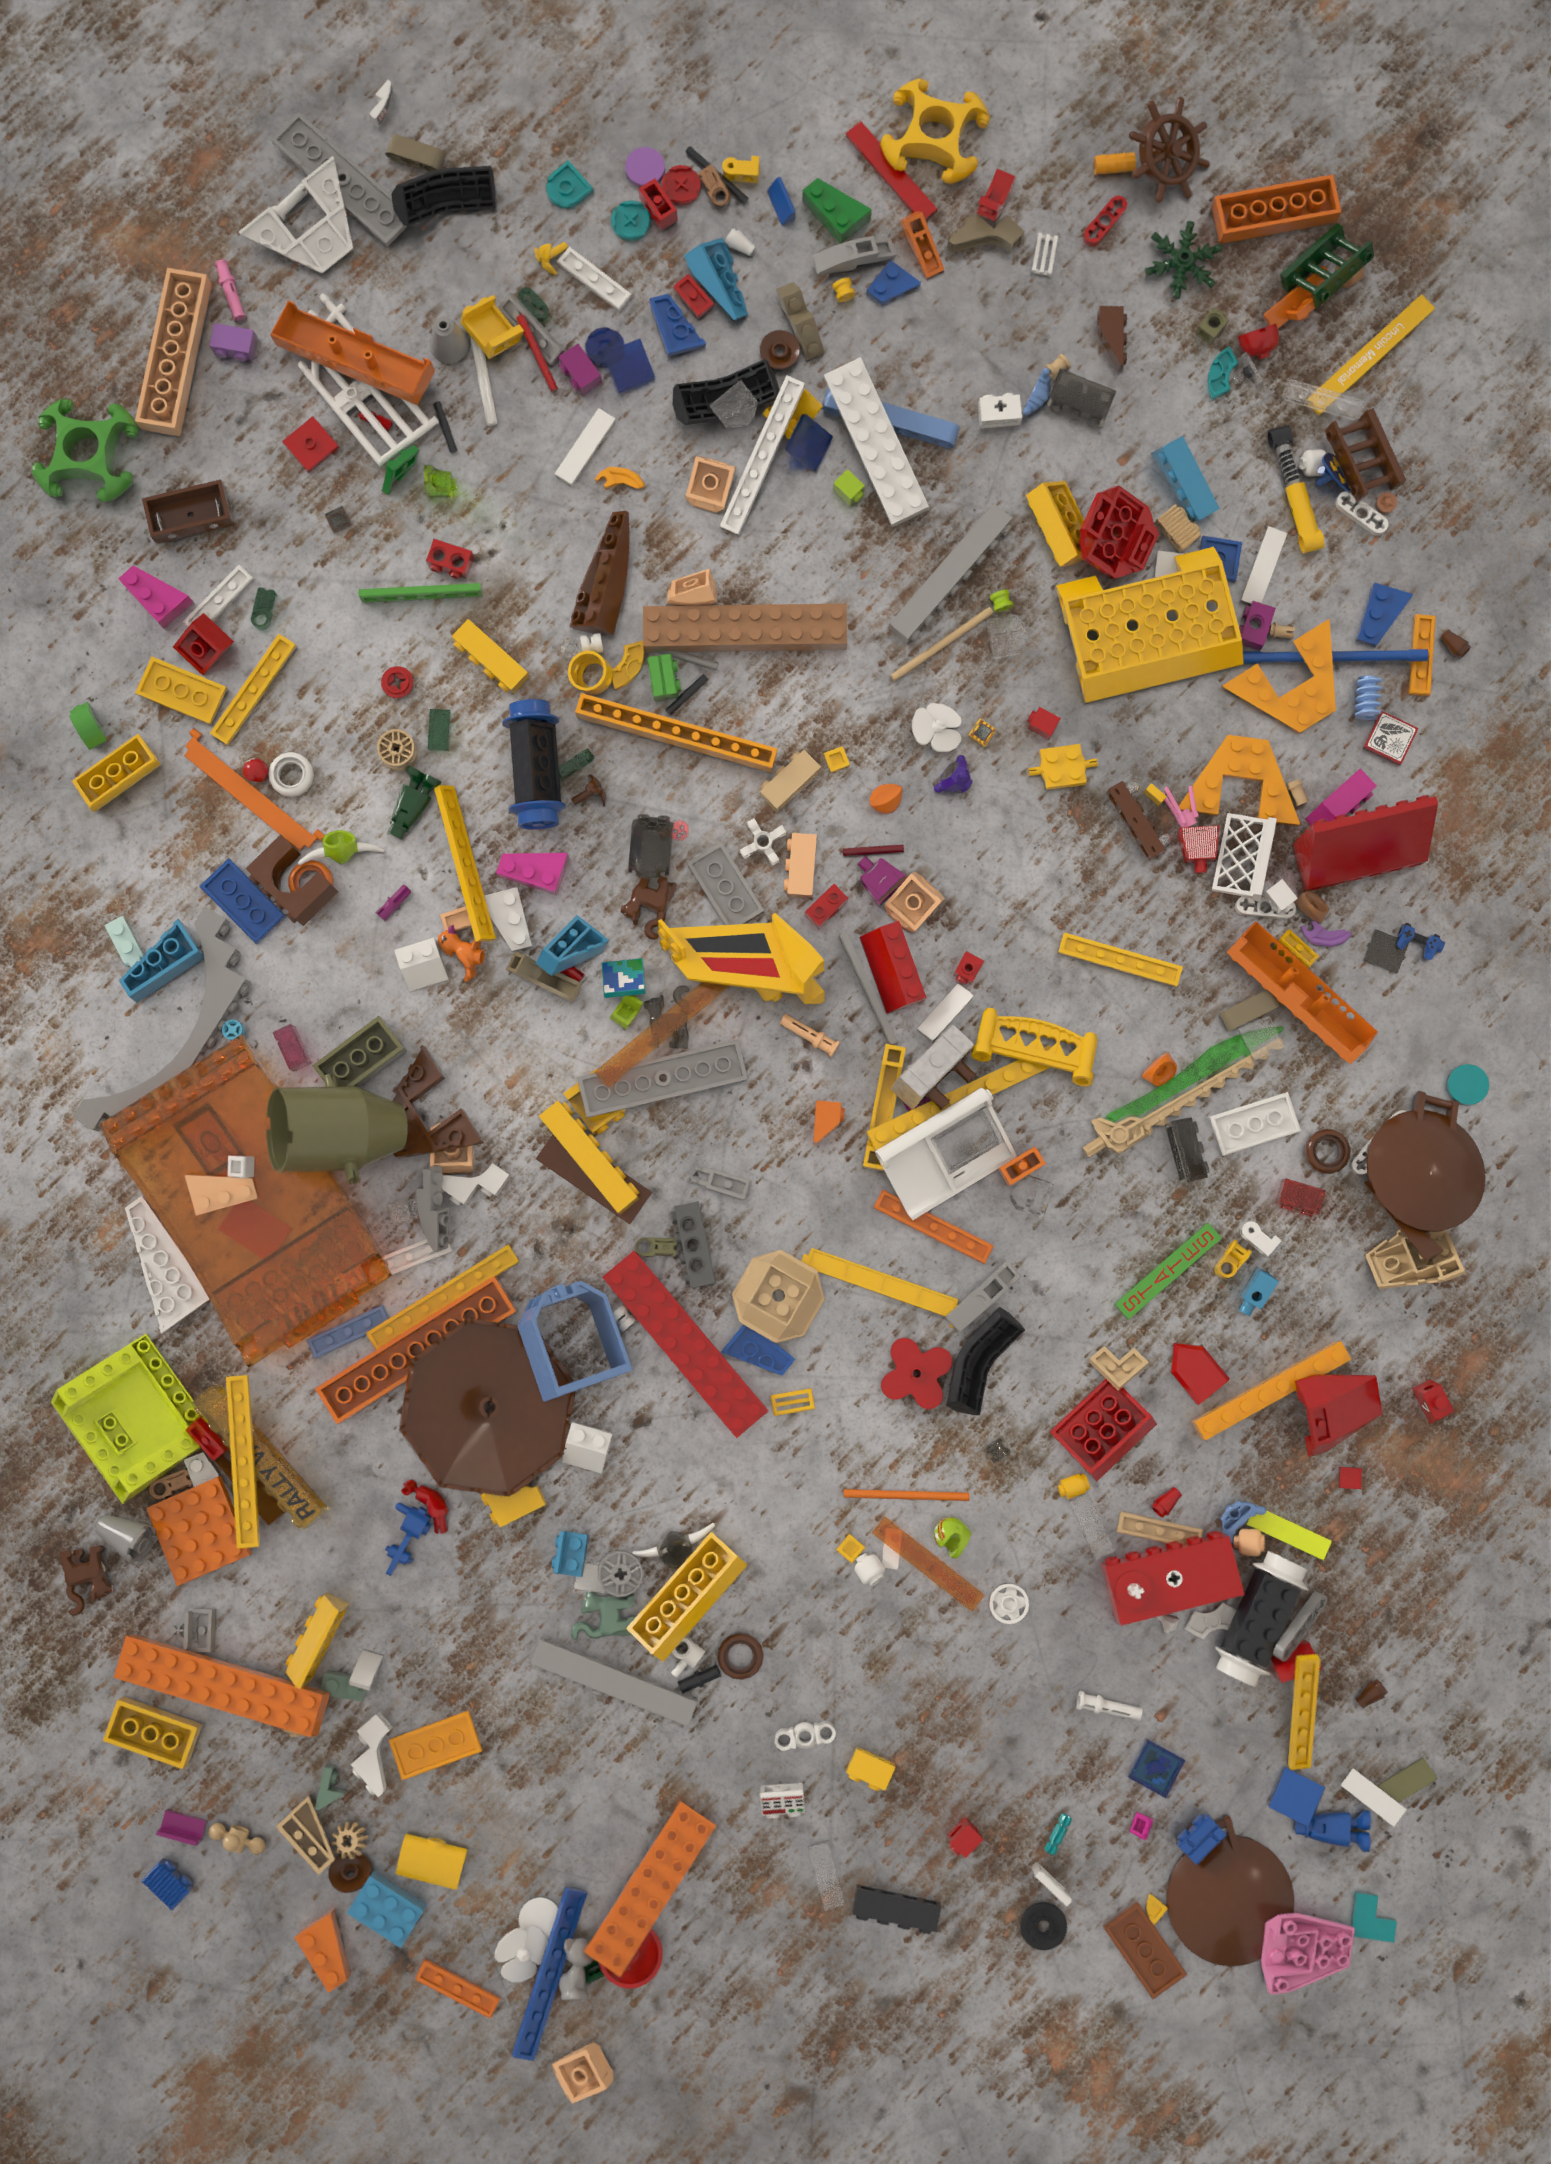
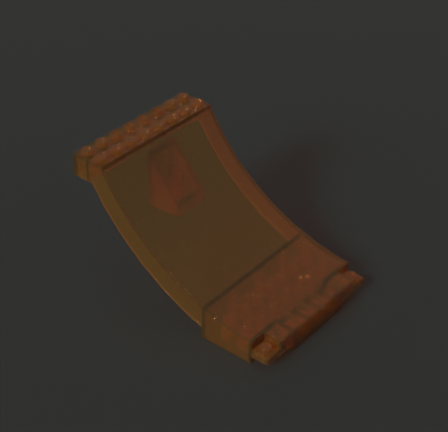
M241 1034L99 1125L112 1153L133 1179L172 1236L209 1297L234 1346L239 1349L246 1366L251 1367L284 1345L290 1349L361 1303L358 1297L393 1275L366 1221L358 1213L333 1171L278 1173V1171H274L267 1150L266 1130H270V1117H266L270 1094L278 1086L262 1065L252 1045ZM228 1156H254V1177L250 1178L254 1180L258 1199L196 1215L185 1174L227 1177Z

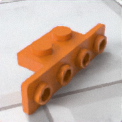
M1321 266V268L1328 271L1326 266ZM1314 273L1306 279L1317 287L1325 281V279ZM1297 286L1263 315L1268 325L1277 324L1279 328L1289 319L1301 321L1307 318L1309 312L1315 308L1312 293Z

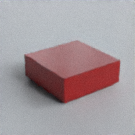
M1339 1467V1488L1361 1489L1362 1468Z

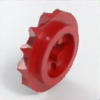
M391 667L382 675V689L386 695L394 699L403 698L410 694L412 687H414L413 676L404 667ZM395 675L400 681L403 680V682L400 683V690L396 687V685L392 686V684L395 683Z

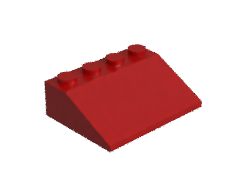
M1105 1379L1063 1418L1050 1433L1097 1482L1146 1436L1157 1423L1152 1415L1123 1387L1118 1391Z

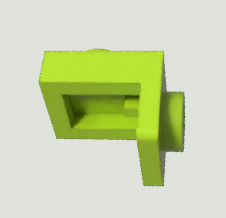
M635 995L623 996L622 1001L612 1012L610 1019L627 1029L639 1014L643 1002Z

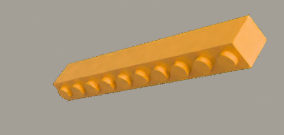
M583 693L580 694L575 710L578 719L769 773L773 771L778 754V748Z

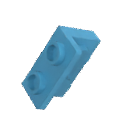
M560 1531V1535H557L555 1540L557 1554L552 1560L554 1574L583 1577L589 1535Z

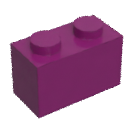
M579 343L558 356L560 361L559 369L564 376L568 375L571 381L569 382L576 392L579 390L582 396L602 383L600 373Z

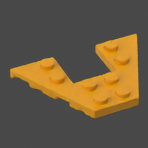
M1329 619L1293 641L1313 674V677L1279 698L1257 663L1222 685V687L1299 733L1335 712Z
M1227 735L1192 786L1197 812L1199 814L1215 816L1219 814L1223 776L1262 781L1258 818L1267 820L1269 817L1276 818V824L1299 826L1298 816L1269 740ZM1189 792L1179 805L1181 811L1188 808L1190 812L1192 811Z

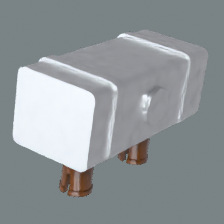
M951 1025L904 1070L892 1085L891 1090L911 1109H914L925 1097H928L942 1110L950 1102V1099L937 1089V1085L951 1071H955L967 1084L975 1077L976 1073L963 1062V1059L972 1050L974 1044L956 1026Z

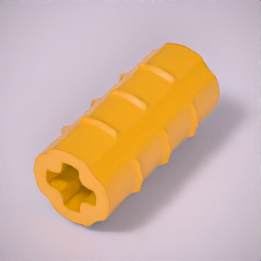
M1124 152L1095 155L1093 158L1094 173L1096 175L1135 171V153Z

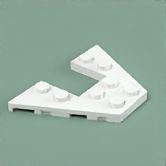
M333 156L301 181L326 213L323 219L298 239H295L271 207H269L239 231L240 235L321 274L325 273L351 252L353 245Z

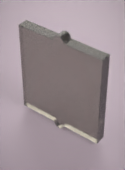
M1375 929L1370 943L1367 944L1368 949L1363 961L1397 974L1402 961L1406 959L1404 955L1409 943L1403 949L1397 947L1399 938Z

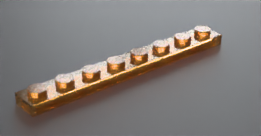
M700 983L598 1068L595 1074L609 1088L728 989L730 985Z

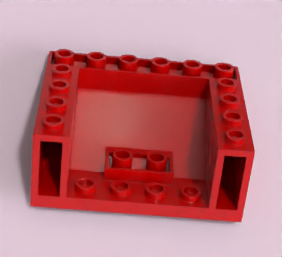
M1429 795L1417 797L1416 801L1413 802L1402 800L1396 802V806L1388 807L1385 804L1375 807V811L1371 812L1364 809L1355 812L1354 816L1347 817V814H1342L1334 817L1332 821L1327 822L1326 819L1315 821L1314 825L1309 826V829L1305 830V833L1301 834V837L1297 838V841L1292 845L1303 891H1313L1426 863L1429 857L1438 809L1436 796L1429 798Z

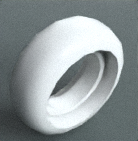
M294 752L283 753L276 757L271 763L268 772L269 781L274 790L287 797H296L307 792L314 778L313 767L308 759ZM287 764H297L301 767L303 773L300 782L292 786L283 784L280 780L282 768Z

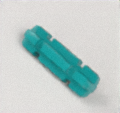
M1061 1814L1058 1820L1059 1824H1056L1049 1838L1050 1842H1047L1045 1846V1851L1051 1855L1056 1854L1057 1846L1061 1844L1067 1832V1826L1069 1827L1072 1822V1818L1067 1814Z

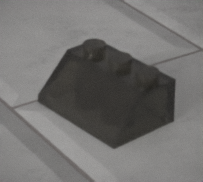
M1060 369L1047 405L1054 411L1068 413L1074 419L1081 418L1092 426L1103 427L1112 406L1116 390Z
M1192 1117L1165 1124L1180 1184L1208 1178L1207 1173H1210L1207 1161H1204L1202 1157L1204 1147L1197 1138L1196 1133H1199L1197 1122L1193 1121Z

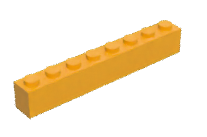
M1334 1341L1191 1422L1201 1440L1206 1441L1296 1391V1380L1311 1375H1324L1350 1361L1351 1357L1342 1341Z

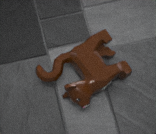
M640 870L638 873L640 882L632 891L630 901L626 905L621 906L620 912L627 919L633 921L635 926L641 915V907L656 912L657 918L648 921L644 927L646 937L656 940L659 938V935L654 933L652 929L659 926L658 921L660 919L663 921L666 919V911L669 902L674 897L677 883L668 882V878L659 876L657 880L659 887L657 890L649 888V872Z
M104 1546L90 1547L88 1563H82L81 1556L84 1555L83 1549L74 1550L73 1554L71 1550L60 1552L61 1566L67 1584L66 1594L70 1600L76 1603V1607L68 1611L72 1616L81 1614L85 1608L82 1596L74 1591L76 1586L92 1582L91 1601L96 1599L100 1601L102 1597H106L109 1593L113 1592V1585L106 1579V1567L101 1559Z

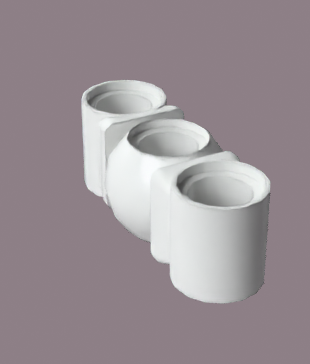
M829 1721L814 1723V1725L809 1722H802L797 1724L794 1729L793 1727L779 1729L775 1734V1745L782 1751L789 1750L790 1748L796 1749V1746L800 1749H810L816 1743L819 1745L832 1742L836 1735L835 1727ZM822 1728H830L832 1730L831 1735L823 1737L820 1734ZM802 1731H808L811 1737L809 1740L803 1741L800 1739L799 1734ZM783 1734L790 1737L789 1743L781 1744L778 1741L779 1736Z

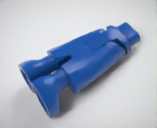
M1364 1810L1357 1817H1350V1812L1315 1814L1310 1827L1295 1821V1834L1304 1835L1305 1838L1309 1836L1313 1840L1349 1847L1350 1842L1358 1844L1361 1851L1369 1852L1371 1844L1369 1832H1351V1828L1370 1830L1371 1813L1368 1810Z

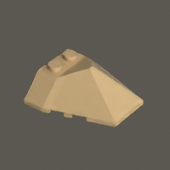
M1400 1230L1396 1231L1397 1234L1389 1241L1384 1240L1365 1255L1379 1289L1444 1282L1466 1273L1447 1230L1429 1232L1431 1234L1430 1238L1444 1251L1428 1263L1424 1261Z

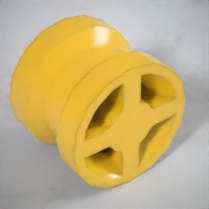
M842 278L832 285L833 291L837 293L836 298L838 302H846L856 296L855 289L851 287L852 281L850 278Z

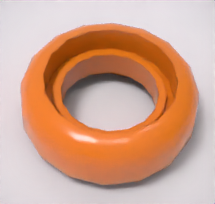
M310 860L302 865L297 864L289 875L288 887L290 892L299 890L301 876L309 871L319 872L333 886L334 879L332 873L323 863L316 860Z

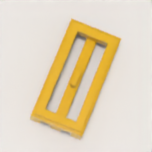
M811 1388L770 1395L774 1416L815 1409ZM808 1393L809 1396L806 1398L783 1401L776 1403L775 1399L789 1397ZM810 1402L809 1406L777 1411V1407Z

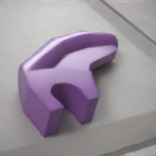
M1316 921L1310 923L1312 931H1308L1305 925L1300 927L1303 936L1313 945L1333 947L1345 943L1351 937L1350 931L1345 929L1328 931Z

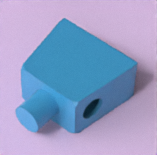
M1256 1266L1240 1295L1244 1302L1239 1311L1250 1316L1255 1307L1262 1309L1279 1282L1275 1276ZM1254 1292H1259L1257 1297H1252Z

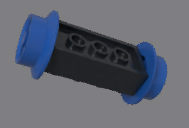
M527 699L509 704L510 717L502 721V725L510 729L515 805L510 806L508 811L517 815L518 827L521 829L538 830L556 827L559 825L558 813L566 808V804L561 802L555 726L559 723V717L551 714L550 702L546 700Z

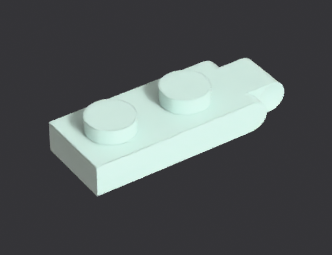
M124 916L104 925L126 967H132L144 957Z

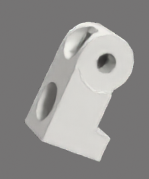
M1256 1222L1244 1223L1240 1228L1242 1238L1264 1257H1268L1281 1242L1276 1235L1269 1238L1261 1231L1260 1226Z

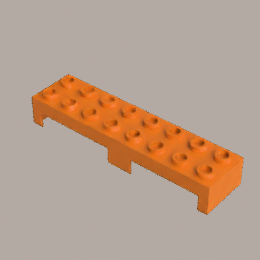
M287 301L270 333L276 346L418 406L435 373L431 360L423 358V361L413 358L375 342L370 334L353 328L354 332L304 312L298 309L294 302Z
M1254 921L1227 951L1233 961L1238 962L1250 976H1253L1261 983L1264 989L1270 991L1281 1004H1284L1292 1011L1295 1017L1303 1021L1309 1030L1315 1032L1327 1046L1335 1050L1340 1058L1349 1064L1354 1062L1367 1049L1377 1035L1378 1031L1257 921ZM1276 943L1277 949H1272L1270 944ZM1278 951H1284L1285 955H1279ZM1286 957H1291L1293 962L1288 963ZM1322 985L1324 990L1319 991L1316 986ZM1325 992H1329L1331 997L1329 998L1325 995ZM1332 999H1337L1339 1005H1334ZM1340 1006H1344L1346 1011H1341ZM1347 1013H1353L1354 1019L1348 1018Z
M679 1801L595 1935L586 1945L584 1952L620 1977L716 1825L682 1801Z

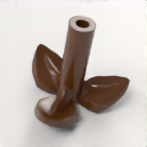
M589 774L588 777L592 780L587 784L586 790L572 797L571 800L574 805H577L592 795L598 794L602 799L604 807L606 805L605 790L601 788L600 781L595 776Z

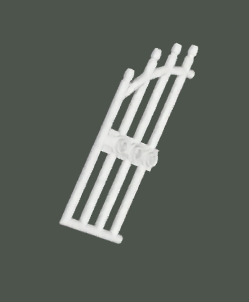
M321 294V301L323 304H326L325 306L331 312L326 321L334 323L337 320L343 328L354 332L353 326L342 314L346 311L344 305L341 303L336 307L326 294ZM313 310L308 311L309 314L318 317ZM303 361L298 363L300 370L304 372V375L380 468L439 423L435 416L428 419L417 405L403 400L423 424L413 432L379 389L358 380L349 385L339 372L324 366L342 388V391L333 397L319 380L318 363L311 361V369ZM372 394L407 436L398 444L363 403V400ZM355 406L391 448L383 456L378 453L347 415V412Z

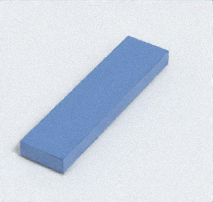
M380 1305L319 1333L306 1341L314 1359L366 1336V1332L389 1319L384 1305Z

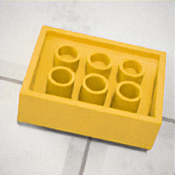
M330 1593L324 1594L323 1597L319 1596L314 1605L317 1609L313 1616L310 1615L305 1623L307 1629L304 1635L300 1634L295 1646L298 1648L295 1654H290L285 1664L288 1666L286 1674L299 1689L312 1681L350 1603Z

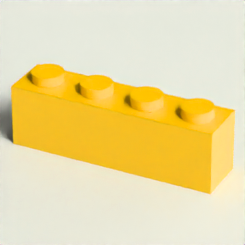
M469 619L452 635V639L455 642L453 646L461 653L465 651L469 655L468 659L475 666L480 665L483 667V673L491 680L495 678L499 682L498 686L505 693L509 691L514 695L530 678L528 672Z

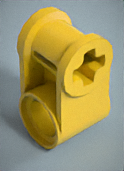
M1236 1239L1228 1245L1224 1254L1215 1265V1274L1221 1279L1234 1276L1252 1253L1251 1250H1246L1239 1245ZM1223 1263L1229 1265V1274L1222 1272L1221 1266Z

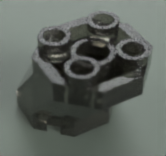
M640 814L637 816V819L633 820L628 872L632 873L634 870L636 871V876L646 878H658L663 872H665V876L670 874L674 823L670 821L669 816L650 817L647 814Z

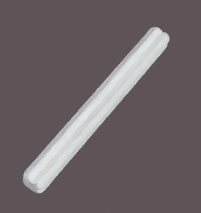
M470 336L486 423L488 426L497 425V418L485 353Z

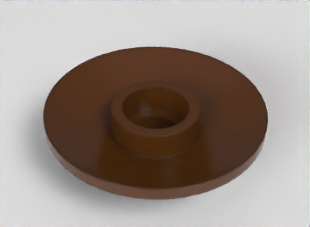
M772 331L761 341L762 360L766 359L773 369L789 368L799 357V342L788 331ZM782 350L783 354L777 355L776 352Z
M340 1854L329 1867V1881L340 1892H356L363 1888L371 1875V1865L368 1858L363 1854L360 1856L355 1854L354 1859H350L348 1856L343 1859ZM349 1873H355L354 1876L347 1877Z

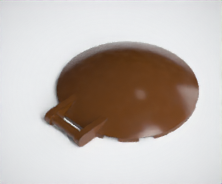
M1422 1091L1416 1093L1414 1109L1412 1111L1403 1112L1390 1118L1374 1134L1367 1153V1175L1369 1182L1372 1183L1376 1199L1383 1208H1386L1394 1215V1219L1416 1230L1440 1232L1460 1225L1478 1208L1485 1189V1167L1476 1143L1464 1128L1457 1123L1459 1102L1429 1096ZM1425 1103L1446 1108L1447 1115L1425 1110Z
M1229 1815L1223 1817L1222 1820L1215 1821L1221 1829L1226 1828L1227 1835L1198 1865L1186 1854L1178 1860L1171 1873L1166 1893L1168 1916L1175 1933L1192 1953L1213 1964L1242 1966L1261 1959L1266 1922L1277 1915L1294 1913L1295 1900L1290 1876L1279 1858L1263 1844L1236 1835Z

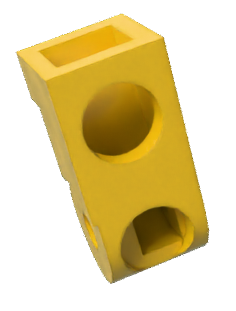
M751 156V161H738L733 157L726 158L722 163L723 175L729 181L759 183L760 157Z

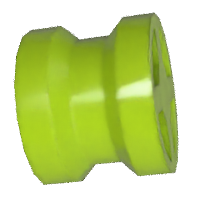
M1008 589L1000 590L990 595V600L995 605L993 608L995 613L1006 611L1014 606L1013 601L1009 599L1010 592Z

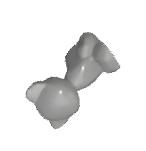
M568 1938L565 1941L564 1950L568 1961L573 1965L568 1972L561 1975L559 1981V1989L562 1993L561 2000H588L584 1966L592 1963L594 1959L587 1955L584 1949L591 1940Z

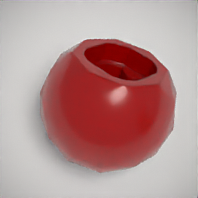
M258 758L248 760L242 769L245 779L255 782H263L267 779L269 772L266 763Z

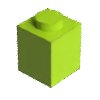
M848 469L833 483V490L850 506L854 502L858 503L865 495V485Z

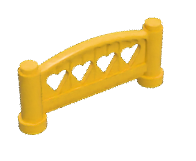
M986 1008L982 1014L977 1041L972 1048L971 1057L980 1062H987L991 1060L992 1053L1053 1067L1072 1072V1082L1078 1086L1087 1087L1093 1083L1094 1074L1092 1069L1098 1039L1097 1035L1092 1032H1088L1082 1037L1064 1027L1047 1021L1027 1017L998 1016L995 1009ZM999 1028L1014 1029L1016 1034L1008 1041H1005ZM1022 1031L1036 1036V1039L1028 1046L1024 1045L1020 1036ZM1042 1036L1047 1039L1052 1038L1056 1040V1044L1048 1051L1044 1050L1040 1041ZM1065 1041L1067 1044L1073 1043L1076 1045V1049L1068 1056H1065L1061 1048L1060 1042Z

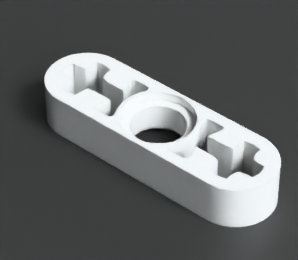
M1347 491L1342 492L1336 499V508L1372 535L1380 536L1387 530L1388 520L1362 500L1356 502L1355 497ZM1347 498L1349 500L1348 504L1344 506L1342 502ZM1354 504H1356L1357 506L1351 512V508L1354 506ZM1364 509L1367 512V517L1364 519L1359 518L1356 513L1357 510ZM1373 516V519L1368 524L1367 521ZM1378 522H1381V528H1378L1377 530L1375 528V525Z
M1241 896L1235 903L1237 913L1245 916L1289 919L1296 912V906H1294L1287 915L1284 914L1283 910L1279 914H1274L1275 910L1272 907L1269 913H1264L1260 910V904L1267 902L1264 897H1262L1261 902L1257 901L1255 907H1248L1246 911L1243 910L1244 908L1240 904L1245 900L1248 905H1254L1255 901H1253V898Z

